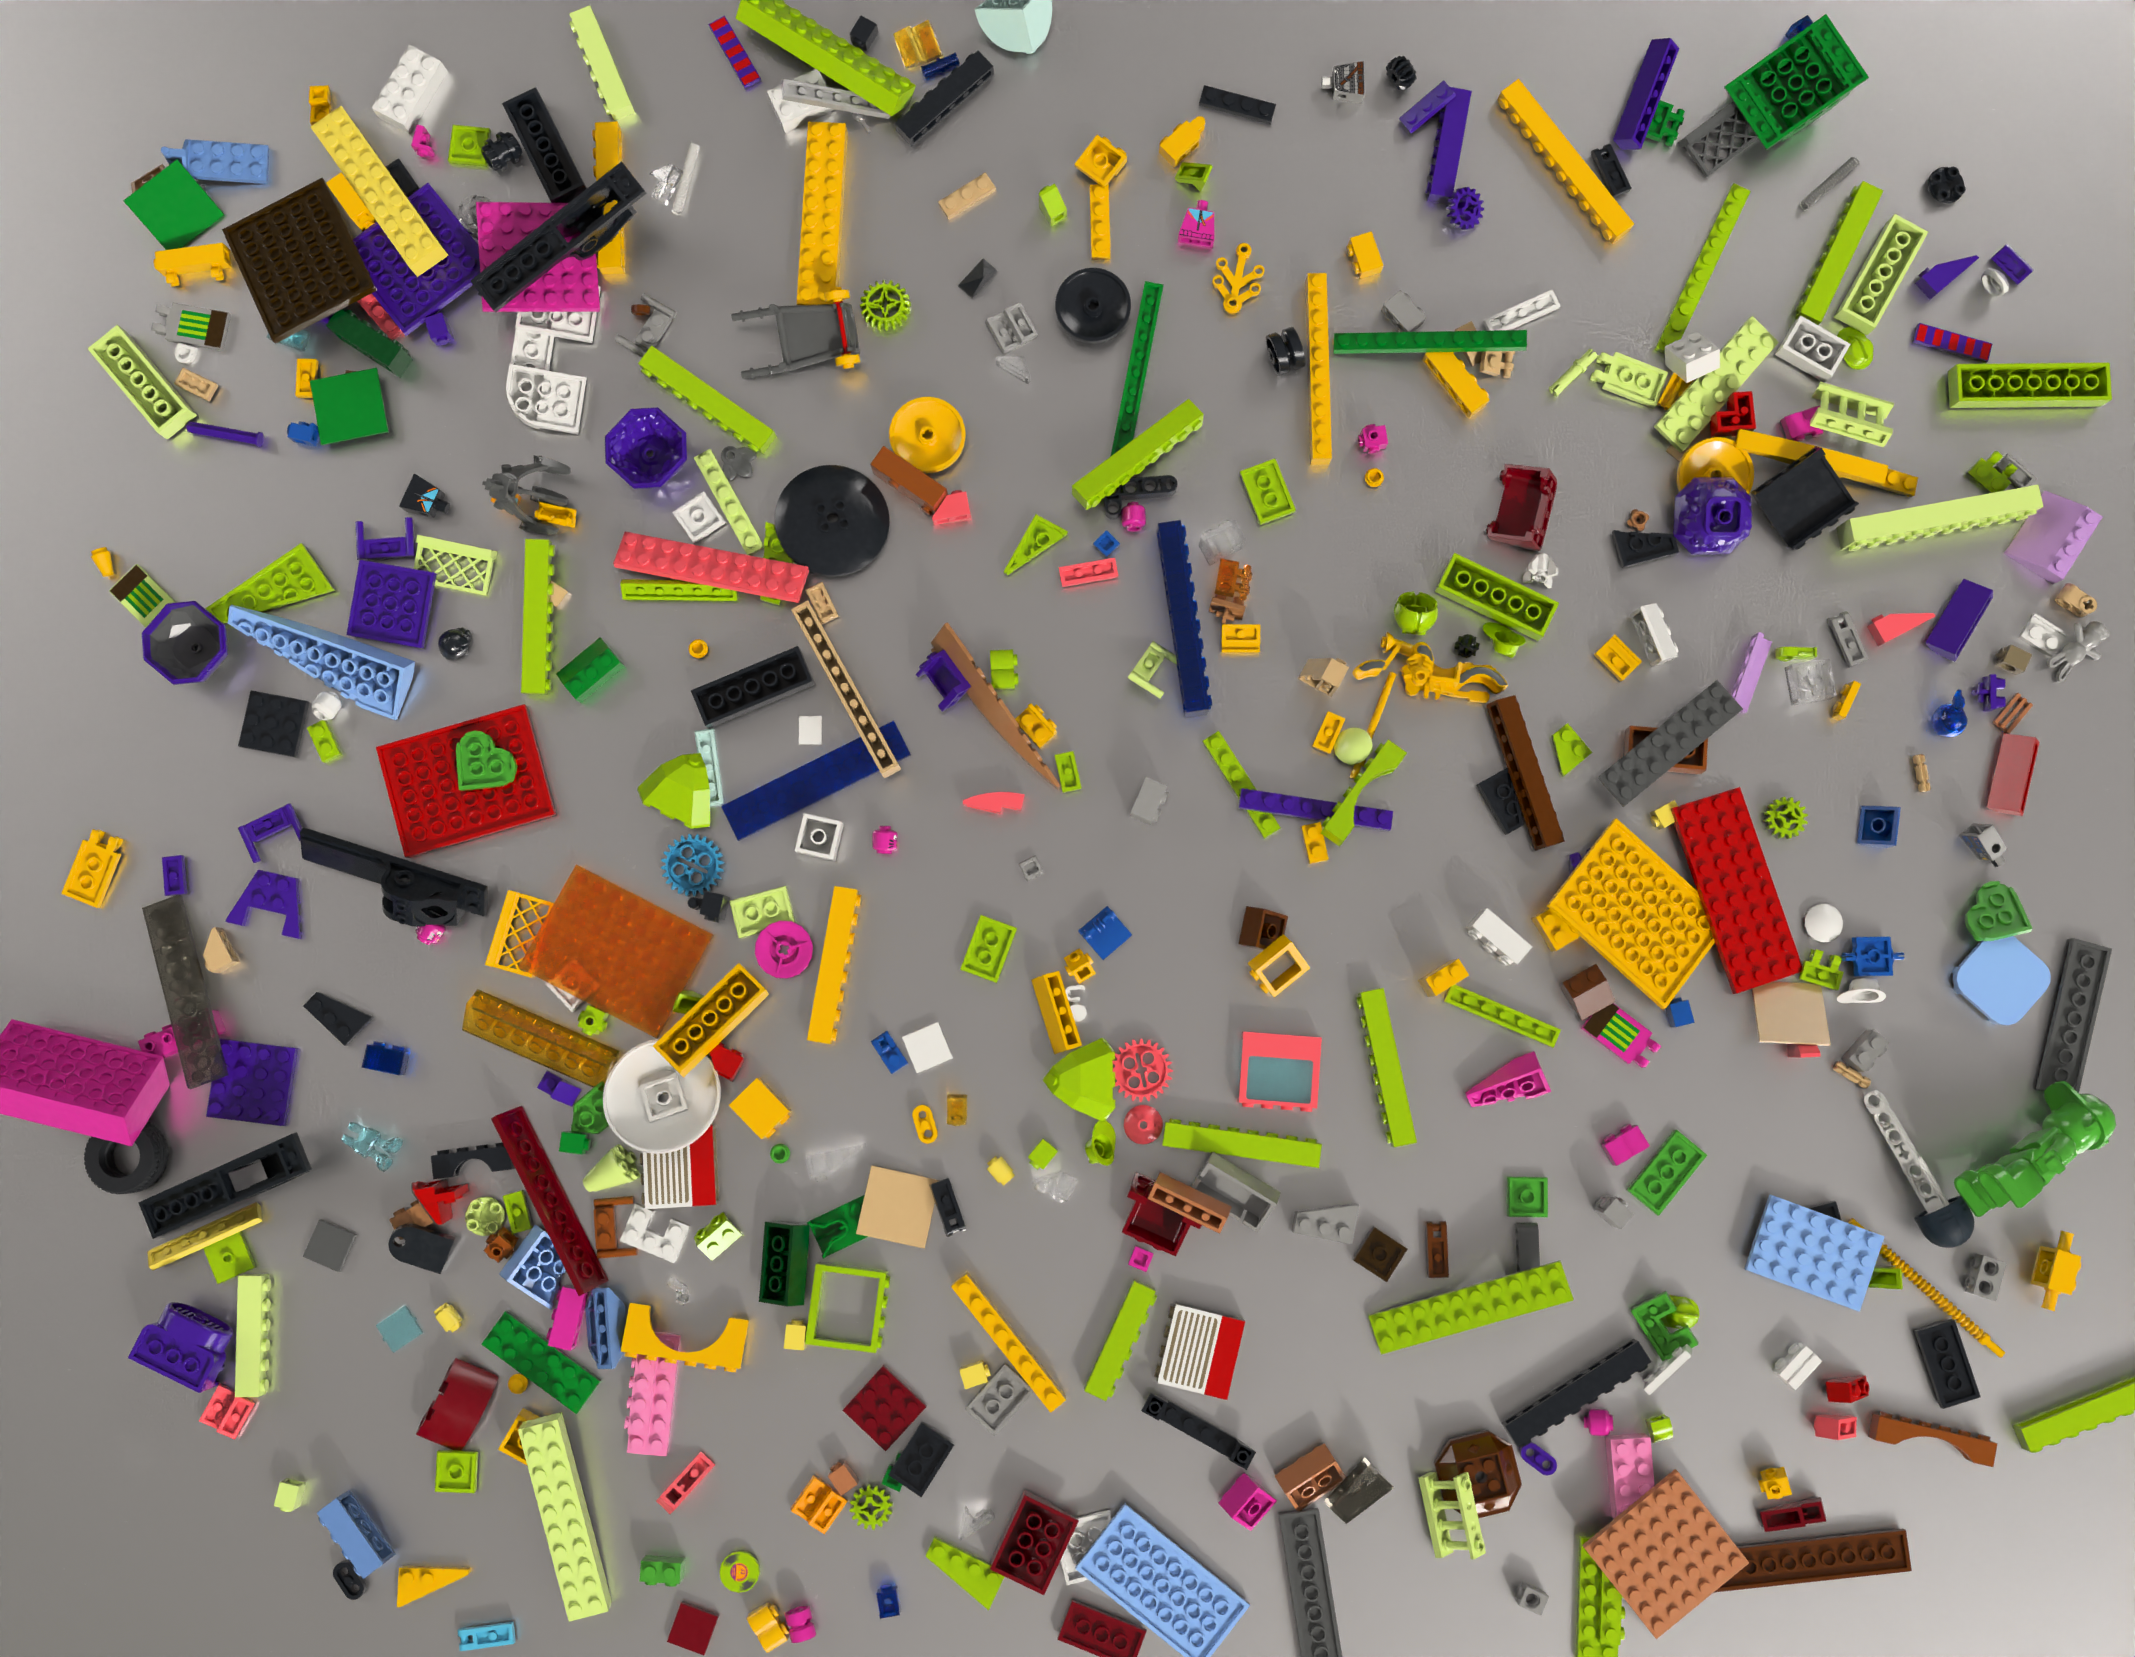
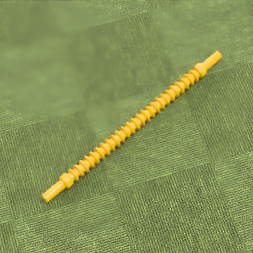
M1854 1218L1848 1221L1849 1224L1865 1229ZM1882 1243L1879 1254H1882L1883 1258H1887V1262L1891 1261L1892 1266L1895 1265V1267L1900 1268L1902 1273H1904V1277H1908L1909 1281H1913V1285L1917 1284V1288H1921V1292H1926L1925 1295L1930 1296V1300H1934L1935 1304H1939V1308L1943 1307V1311H1947L1949 1316L1952 1315V1319H1956V1323H1960L1961 1327H1965V1331H1969L1973 1338H1978L1977 1341L1981 1345H1986L1999 1358L2004 1356L2005 1352L1991 1340L1989 1334L1983 1333V1329H1979L1978 1325H1974V1321H1970L1966 1314H1961V1310H1957V1306H1952L1953 1303L1948 1302V1298H1944V1295L1939 1294L1938 1290L1935 1291V1287H1931V1283H1926L1927 1280L1922 1279V1275H1918L1917 1271L1913 1272L1914 1269L1912 1267L1909 1268V1264H1905V1260H1900L1901 1258L1896 1256V1252H1892L1891 1248L1887 1249L1888 1246Z

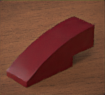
M1821 1497L1791 1502L1760 1511L1765 1532L1806 1527V1524L1826 1522V1514Z

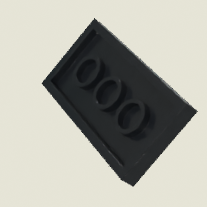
M1949 1319L1914 1330L1940 1408L1945 1409L1980 1398L1981 1396L1955 1320Z

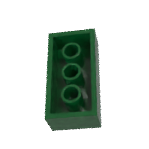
M341 309L335 312L326 325L340 340L401 378L413 361L408 355L409 351L395 339L392 341L383 331L374 329L370 323L364 319L360 320L356 314L348 309L346 311Z
M784 1221L765 1222L759 1302L787 1307L804 1305L810 1225Z

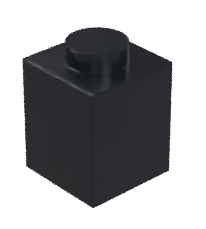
M861 15L850 32L853 46L868 51L879 33L877 24Z

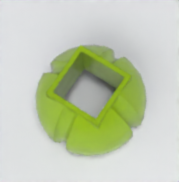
M1414 591L1401 594L1394 607V617L1397 625L1402 629V633L1425 635L1426 631L1433 627L1437 620V601L1432 596L1419 592L1418 595H1415Z

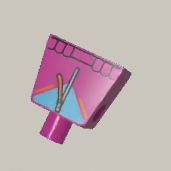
M1198 200L1196 209H1187L1179 231V243L1213 248L1214 212L1207 211V201Z

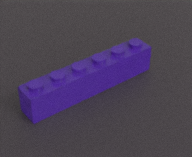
M1671 38L1652 39L1613 138V141L1622 150L1642 148L1680 49Z
M1454 87L1450 88L1454 91L1456 97L1444 106V111H1440L1438 123H1441V127L1437 129L1435 136L1438 144L1437 147L1434 146L1432 158H1435L1434 165H1430L1429 176L1432 177L1431 182L1427 183L1425 191L1428 194L1427 201L1447 205L1450 204L1447 200L1452 198L1451 193L1454 192L1472 93L1470 90Z

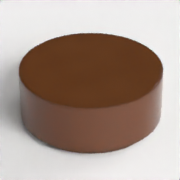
M632 305L631 313L637 316H648L650 314V306Z

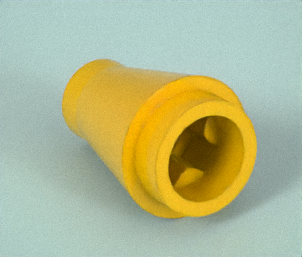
M107 547L91 551V558L103 577L115 574L111 553L107 550Z

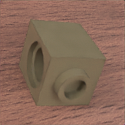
M2009 645L1999 650L1996 656L1998 660L1995 665L2017 675L2025 672L2032 654L2016 646Z

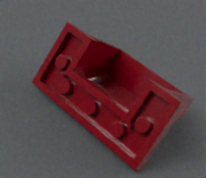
M1136 1172L1127 1195L1128 1198L1135 1201L1123 1226L1122 1233L1135 1238L1138 1242H1144L1153 1246L1156 1250H1162L1176 1257L1190 1226L1200 1229L1202 1225L1149 1200L1148 1197L1155 1184V1180Z

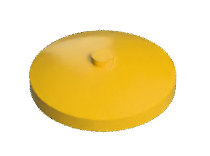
M920 397L907 402L896 412L890 424L889 439L895 454L923 473H934L948 468L959 458L965 445L966 432L960 414L951 404L935 397Z
M1707 438L1695 443L1683 455L1677 469L1679 492L1694 477H1733L1749 494L1754 482V467L1748 452L1736 449V442L1728 438Z

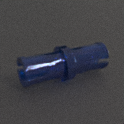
M954 52L949 56L941 59L936 58V61L921 66L924 77L927 78L938 72L944 73L946 69L959 65L960 62L958 57H956L957 54Z

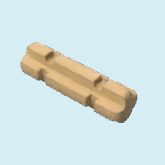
M1924 754L1913 756V763L1916 764L1914 768L1917 782H1919V792L1931 790L1930 783L1927 781L1929 776L1927 766L1924 765V762H1926Z
M1837 1061L1833 1066L1834 1071L1842 1073V1076L1854 1083H1858L1860 1087L1865 1089L1869 1087L1871 1083L1869 1078L1862 1076L1861 1073L1846 1066L1843 1062Z

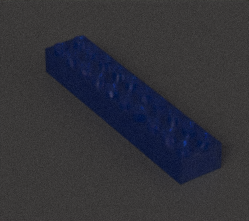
M1181 520L1158 523L1156 533L1173 646L1177 660L1176 666L1184 718L1207 715L1209 709H1211L1212 698L1211 695H1207L1209 687L1208 676H1204L1205 668L1207 667L1205 657L1201 656L1204 649L1203 640L1198 636L1201 631L1200 620L1195 617L1197 616L1198 606L1197 601H1193L1195 587L1194 582H1190L1192 574L1191 563H1187L1189 547L1188 544H1184L1186 528L1185 525H1181Z

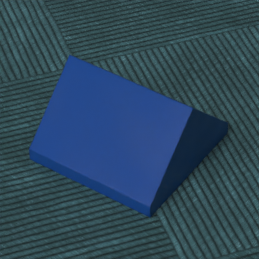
M1862 806L1857 844L1881 848L1896 846L1901 807Z

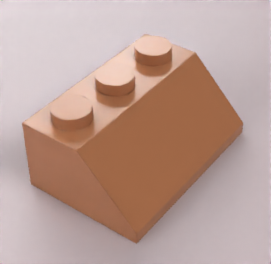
M1325 1443L1315 1447L1312 1452L1304 1457H1300L1295 1463L1282 1469L1275 1475V1478L1296 1511L1304 1509L1347 1481L1346 1476Z

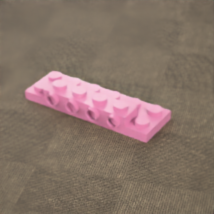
M655 1332L663 1344L679 1351L681 1335ZM637 1354V1358H632L631 1368H635L634 1376H631L629 1381V1388H632V1396H629L627 1400V1408L630 1409L629 1417L626 1416L624 1428L628 1429L627 1434H629L627 1453L664 1457L668 1455L678 1360L676 1364L664 1362L665 1358L657 1357L656 1361L646 1360L645 1355Z

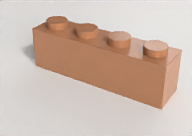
M1161 1172L1148 1197L1149 1200L1219 1234L1232 1208Z

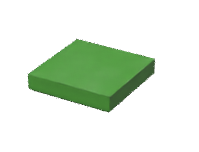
M1507 1177V1216L1548 1217V1178Z

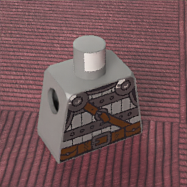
M1364 61L1334 66L1332 77H1322L1321 88H1332V98L1334 100L1362 103L1365 96Z

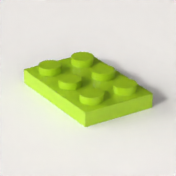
M1275 458L1240 471L1239 474L1259 525L1296 512Z
M980 915L960 970L997 983L1017 928Z

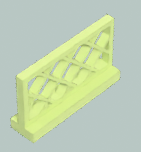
M417 535L416 542H418L413 569L419 570L425 566L428 572H432L428 563L436 558L441 567L434 571V573L444 570L448 579L444 582H439L436 578L435 585L487 596L494 558L496 559L498 551ZM423 548L430 549L434 556L425 561L422 557ZM447 552L452 560L444 565L438 556ZM462 556H466L470 564L462 569L457 560ZM481 560L488 561L487 569L483 572H480L475 565ZM455 563L459 572L451 576L446 567ZM473 566L478 575L470 580L465 571ZM460 574L467 581L462 586H458L454 581V578ZM481 578L484 583L483 591L476 590L472 582Z

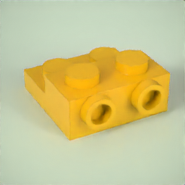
M1096 135L1074 165L1105 189L1111 179L1117 176L1127 163V156L1124 150L1112 146L1109 139Z

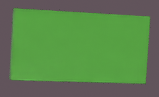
M1674 1130L1628 1187L1627 1191L1659 1216L1706 1158L1707 1154L1678 1130Z

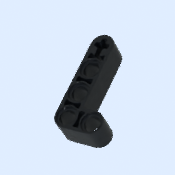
M1172 475L1130 478L1125 485H1120L1116 488V493L1103 498L1105 515L1112 520L1119 518L1122 510V500L1170 497L1174 495L1177 490L1176 478ZM1166 483H1170L1171 489H1167ZM1152 484L1155 489L1148 491L1145 489V485ZM1129 485H1132L1136 488V490L1134 492H1128L1125 488ZM1112 505L1117 506L1118 511L1112 513L1108 510V508Z

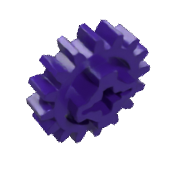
M1470 187L1458 188L1456 192L1451 193L1452 198L1447 200L1450 203V206L1446 207L1447 210H1450L1447 217L1452 218L1450 224L1455 223V228H1460L1461 230L1474 228V225L1479 224L1478 218H1483L1480 212L1484 210L1481 207L1484 201L1479 200L1481 194H1475L1476 189H1470Z

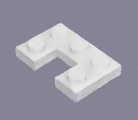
M636 1203L620 1241L675 1263L690 1225L672 1218L664 1236L652 1232L647 1228L654 1210L645 1209L644 1206Z

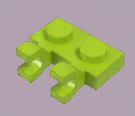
M1994 451L1986 461L1980 458L1967 473L1991 493L2004 491L2012 483L2008 478L2018 468L2010 463L2001 473L1992 466L2003 456L1998 451Z
M1811 949L1810 961H1803L1802 971L1798 979L1829 989L1839 990L1844 973L1838 970L1842 957L1830 955L1828 967L1819 965L1824 951Z

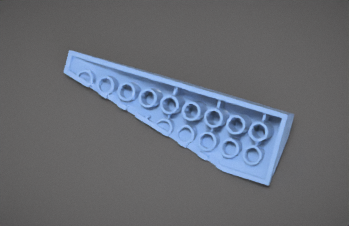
M230 605L229 625L247 636L254 637L258 640L259 644L270 647L278 656H284L289 659V663L313 678H319L327 687H333L341 692L340 695L346 699H352L356 702L357 706L394 720L398 719L413 679L415 661L310 625Z

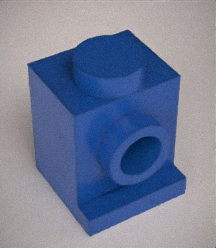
M301 421L298 424L291 422L288 425L287 437L293 442L317 446L319 438L317 425Z

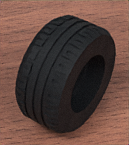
M151 1122L146 1123L135 1141L140 1152L139 1164L129 1175L120 1172L114 1163L113 1152L117 1143L90 1136L91 1138H89L84 1152L85 1170L87 1169L88 1177L91 1178V1181L99 1189L101 1188V1190L111 1194L135 1193L151 1187L162 1176L168 1163V1144L165 1142L164 1135L161 1134L162 1132L154 1124H151Z

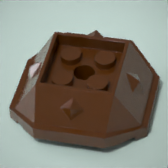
M1489 1430L1449 1439L1440 1455L1434 1461L1438 1481H1454V1477L1464 1472L1469 1473L1478 1519L1510 1511L1522 1485L1512 1445ZM1480 1471H1483L1484 1478L1482 1480H1476V1474ZM1440 1489L1443 1501H1458L1456 1489ZM1454 1509L1461 1514L1460 1509Z

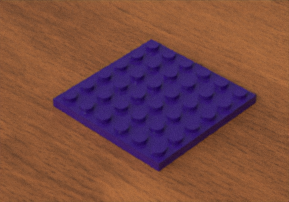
M429 183L422 186L409 196L408 199L449 256L417 277L377 221L353 239L377 288V291L372 294L405 336L425 322L424 318L435 315L473 285L471 280L480 274L479 245Z

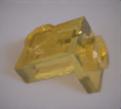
M948 1094L947 1124L953 1126L966 1125L967 1095Z

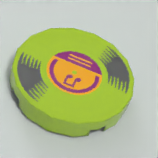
M743 1550L734 1551L726 1556L721 1564L720 1579L730 1591L737 1593L746 1592L759 1579V1562L750 1552Z

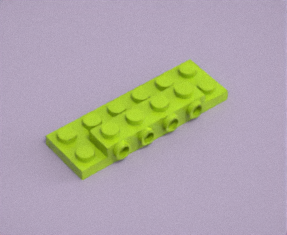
M1580 1536L1576 1657H1618V1645H1621V1640L1625 1638L1624 1627H1621V1619H1625V1608L1622 1606V1599L1624 1598L1582 1546L1591 1537Z

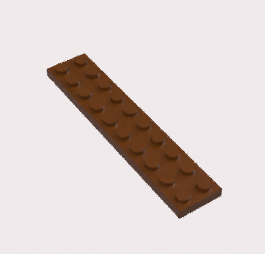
M1894 1529L1737 1546L1749 1564L1715 1592L1909 1572L1912 1569L1907 1533L1905 1529Z

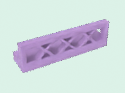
M1761 632L1751 637L1731 692V696L1743 708L1740 711L1742 713H1746L1772 644V641L1763 638L1764 634Z

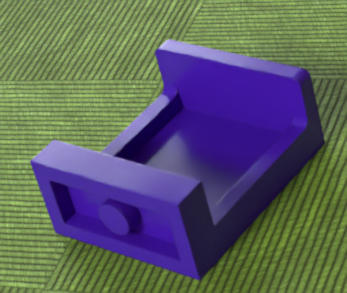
M945 650L938 653L934 651L928 655L927 661L919 666L920 670L916 673L918 678L926 674L944 699L938 707L942 712L955 705L971 687Z

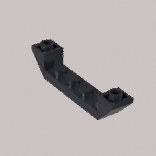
M1150 1393L1141 1410L1158 1421L1161 1419L1227 1456L1229 1461L1245 1470L1248 1469L1256 1451L1231 1434L1156 1394Z

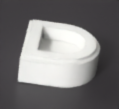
M178 342L175 358L181 364L189 365L194 362L199 349Z

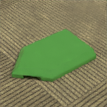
M603 1079L574 1104L571 1132L600 1134L609 1126L603 1109V1092L606 1079Z

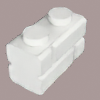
M1800 1342L1793 1344L1788 1349L1789 1354L1785 1358H1780L1774 1366L1776 1368L1773 1370L1788 1387L1794 1390L1822 1362L1805 1344Z

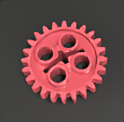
M1140 1038L1139 1044H1137L1133 1039L1131 1046L1125 1042L1126 1049L1119 1047L1120 1055L1115 1053L1117 1058L1116 1061H1113L1115 1065L1113 1072H1115V1079L1117 1080L1115 1086H1120L1119 1093L1125 1091V1098L1130 1094L1132 1095V1101L1135 1100L1136 1096L1139 1097L1140 1102H1142L1143 1097L1150 1101V1095L1157 1098V1091L1162 1094L1164 1093L1161 1088L1162 1086L1169 1087L1165 1081L1172 1080L1170 1076H1167V1073L1173 1072L1172 1069L1167 1068L1172 1062L1165 1060L1169 1054L1162 1055L1164 1048L1158 1050L1157 1042L1151 1046V1040L1144 1044L1143 1039ZM1136 1053L1140 1056L1142 1067H1146L1147 1070L1144 1071L1146 1087H1143L1140 1073H1136L1138 1069ZM1145 1053L1153 1055L1152 1063L1146 1064L1143 1062V1055ZM1128 1057L1133 1058L1135 1061V1065L1131 1069H1127L1124 1066V1060ZM1150 1072L1158 1074L1157 1082L1150 1083L1147 1076ZM1133 1076L1137 1077L1140 1081L1136 1088L1130 1087L1128 1083L1129 1079Z

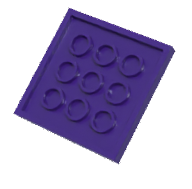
M359 560L346 635L424 649L437 573Z
M218 1039L206 1117L286 1126L298 1048Z

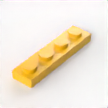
M1099 184L1090 185L1092 260H1110L1109 184L1105 189Z

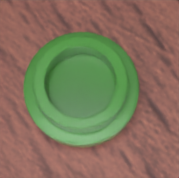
M784 1144L773 1146L770 1151L771 1159L779 1164L786 1162L790 1157L789 1148Z

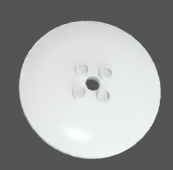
M659 1039L646 1041L625 1053L612 1068L603 1092L604 1114L614 1134L633 1149L652 1154L674 1152L685 1148L700 1138L713 1122L721 1099L719 1076L707 1055L683 1078L653 1047ZM662 1094H669V1099L666 1102H659V1097Z

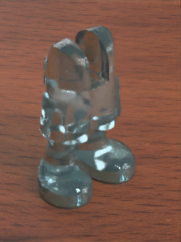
M350 1122L347 1128L359 1134V1137L355 1139L343 1134L341 1140L353 1148L360 1156L373 1158L379 1170L387 1171L393 1162V1157L375 1150L374 1146L376 1145L393 1155L399 1151L403 1140L399 1137H393L389 1140L383 1139L379 1131Z

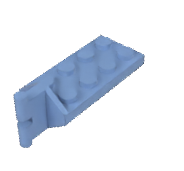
M185 139L182 149L167 148L165 146L161 148V152L169 165L178 159L194 179L268 184V145Z

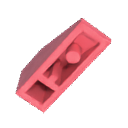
M1934 613L1889 614L1884 617L1881 614L1873 618V623L1868 625L1867 628L1877 645L1880 646L1930 620L1935 615Z
M700 1452L656 1502L671 1514L715 1464Z

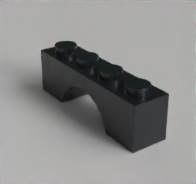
M503 1142L495 1143L496 1147L488 1148V1144L476 1146V1150L470 1151L469 1147L456 1148L457 1152L449 1153V1149L437 1151V1155L431 1156L433 1180L458 1176L461 1167L470 1159L482 1160L489 1166L492 1172L515 1169V1166Z

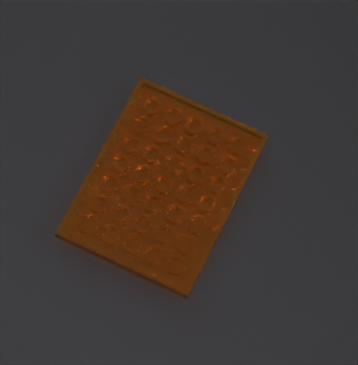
M576 865L521 961L519 968L658 1039L673 1012L672 1009L678 992L685 990L714 935Z

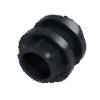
M503 132L497 133V140L495 142L491 139L484 141L481 153L486 163L494 171L498 169L501 171L508 168L506 162L511 161L513 164L518 163L519 157L523 153L517 139L509 132L505 134Z

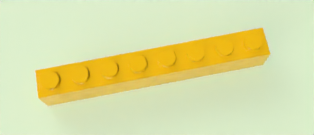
M618 121L595 122V130H592L593 141H595L596 148H593V157L596 159L593 173L596 181L622 161V134ZM616 200L605 205L604 215L618 203ZM624 226L609 244L598 251V256H596L597 268H599L603 275L625 274Z
M834 886L807 1037L809 1041L832 1044L833 1040L836 1041L838 1029H835L836 1021H840L841 1010H838L839 1003L843 1002L845 994L842 986L843 983L847 982L848 971H845L846 963L850 964L851 960L849 946L850 944L853 945L855 933H852L853 925H857L858 914H855L856 907L860 906L862 895H859V891L856 889Z
M966 1272L951 1285L952 1289L1049 1412L1054 1411L1066 1401V1395L971 1275Z

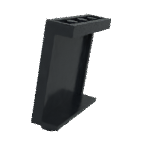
M1817 446L1751 492V495L1787 548L1791 550L1803 547L1808 539L1819 536L1822 533L1821 530L1836 524L1839 521L1838 518L1852 513L1859 504L1853 500L1824 455L1826 454L1823 449Z

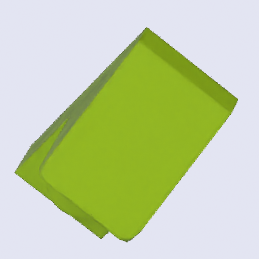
M1182 162L1175 180L1178 183L1193 184L1201 191L1213 166L1210 164Z

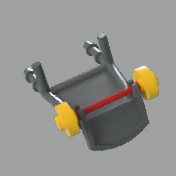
M834 287L830 288V292L824 293L825 302H833V304L796 306L770 304L769 308L762 309L759 307L758 310L746 312L740 310L739 313L731 314L732 321L742 320V322H745V319L757 317L763 319V316L775 315L783 362L776 366H771L770 364L764 368H750V370L741 371L742 378L755 379L757 376L769 374L773 376L775 373L792 371L835 358L836 366H843V369L854 368V364L860 363L859 355H851L859 353L857 328L852 305L843 303V300L850 298L849 290Z

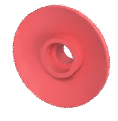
M1136 1106L1125 1116V1133L1135 1143H1152L1162 1132V1118L1159 1112L1151 1106ZM1142 1121L1147 1122L1145 1129L1140 1127Z

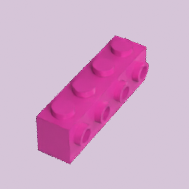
M208 1008L198 1012L199 1015L194 1018L189 1016L181 1019V1023L175 1026L174 1024H169L162 1027L163 1031L145 1034L144 1039L139 1040L138 1044L143 1052L167 1058L227 1031L219 1011Z

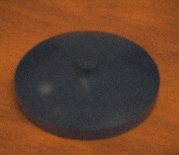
M1101 268L1081 269L1071 274L1061 284L1055 301L1056 316L1063 330L1072 338L1090 344L1106 342L1117 336L1126 326L1131 311L1130 294L1123 281L1112 272Z

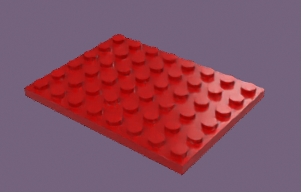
M525 704L376 747L405 858L556 815L528 709ZM471 731H481L490 735L495 742L496 748H502L513 754L517 763L514 781L501 787L460 791L456 760L457 743L460 742L466 733Z

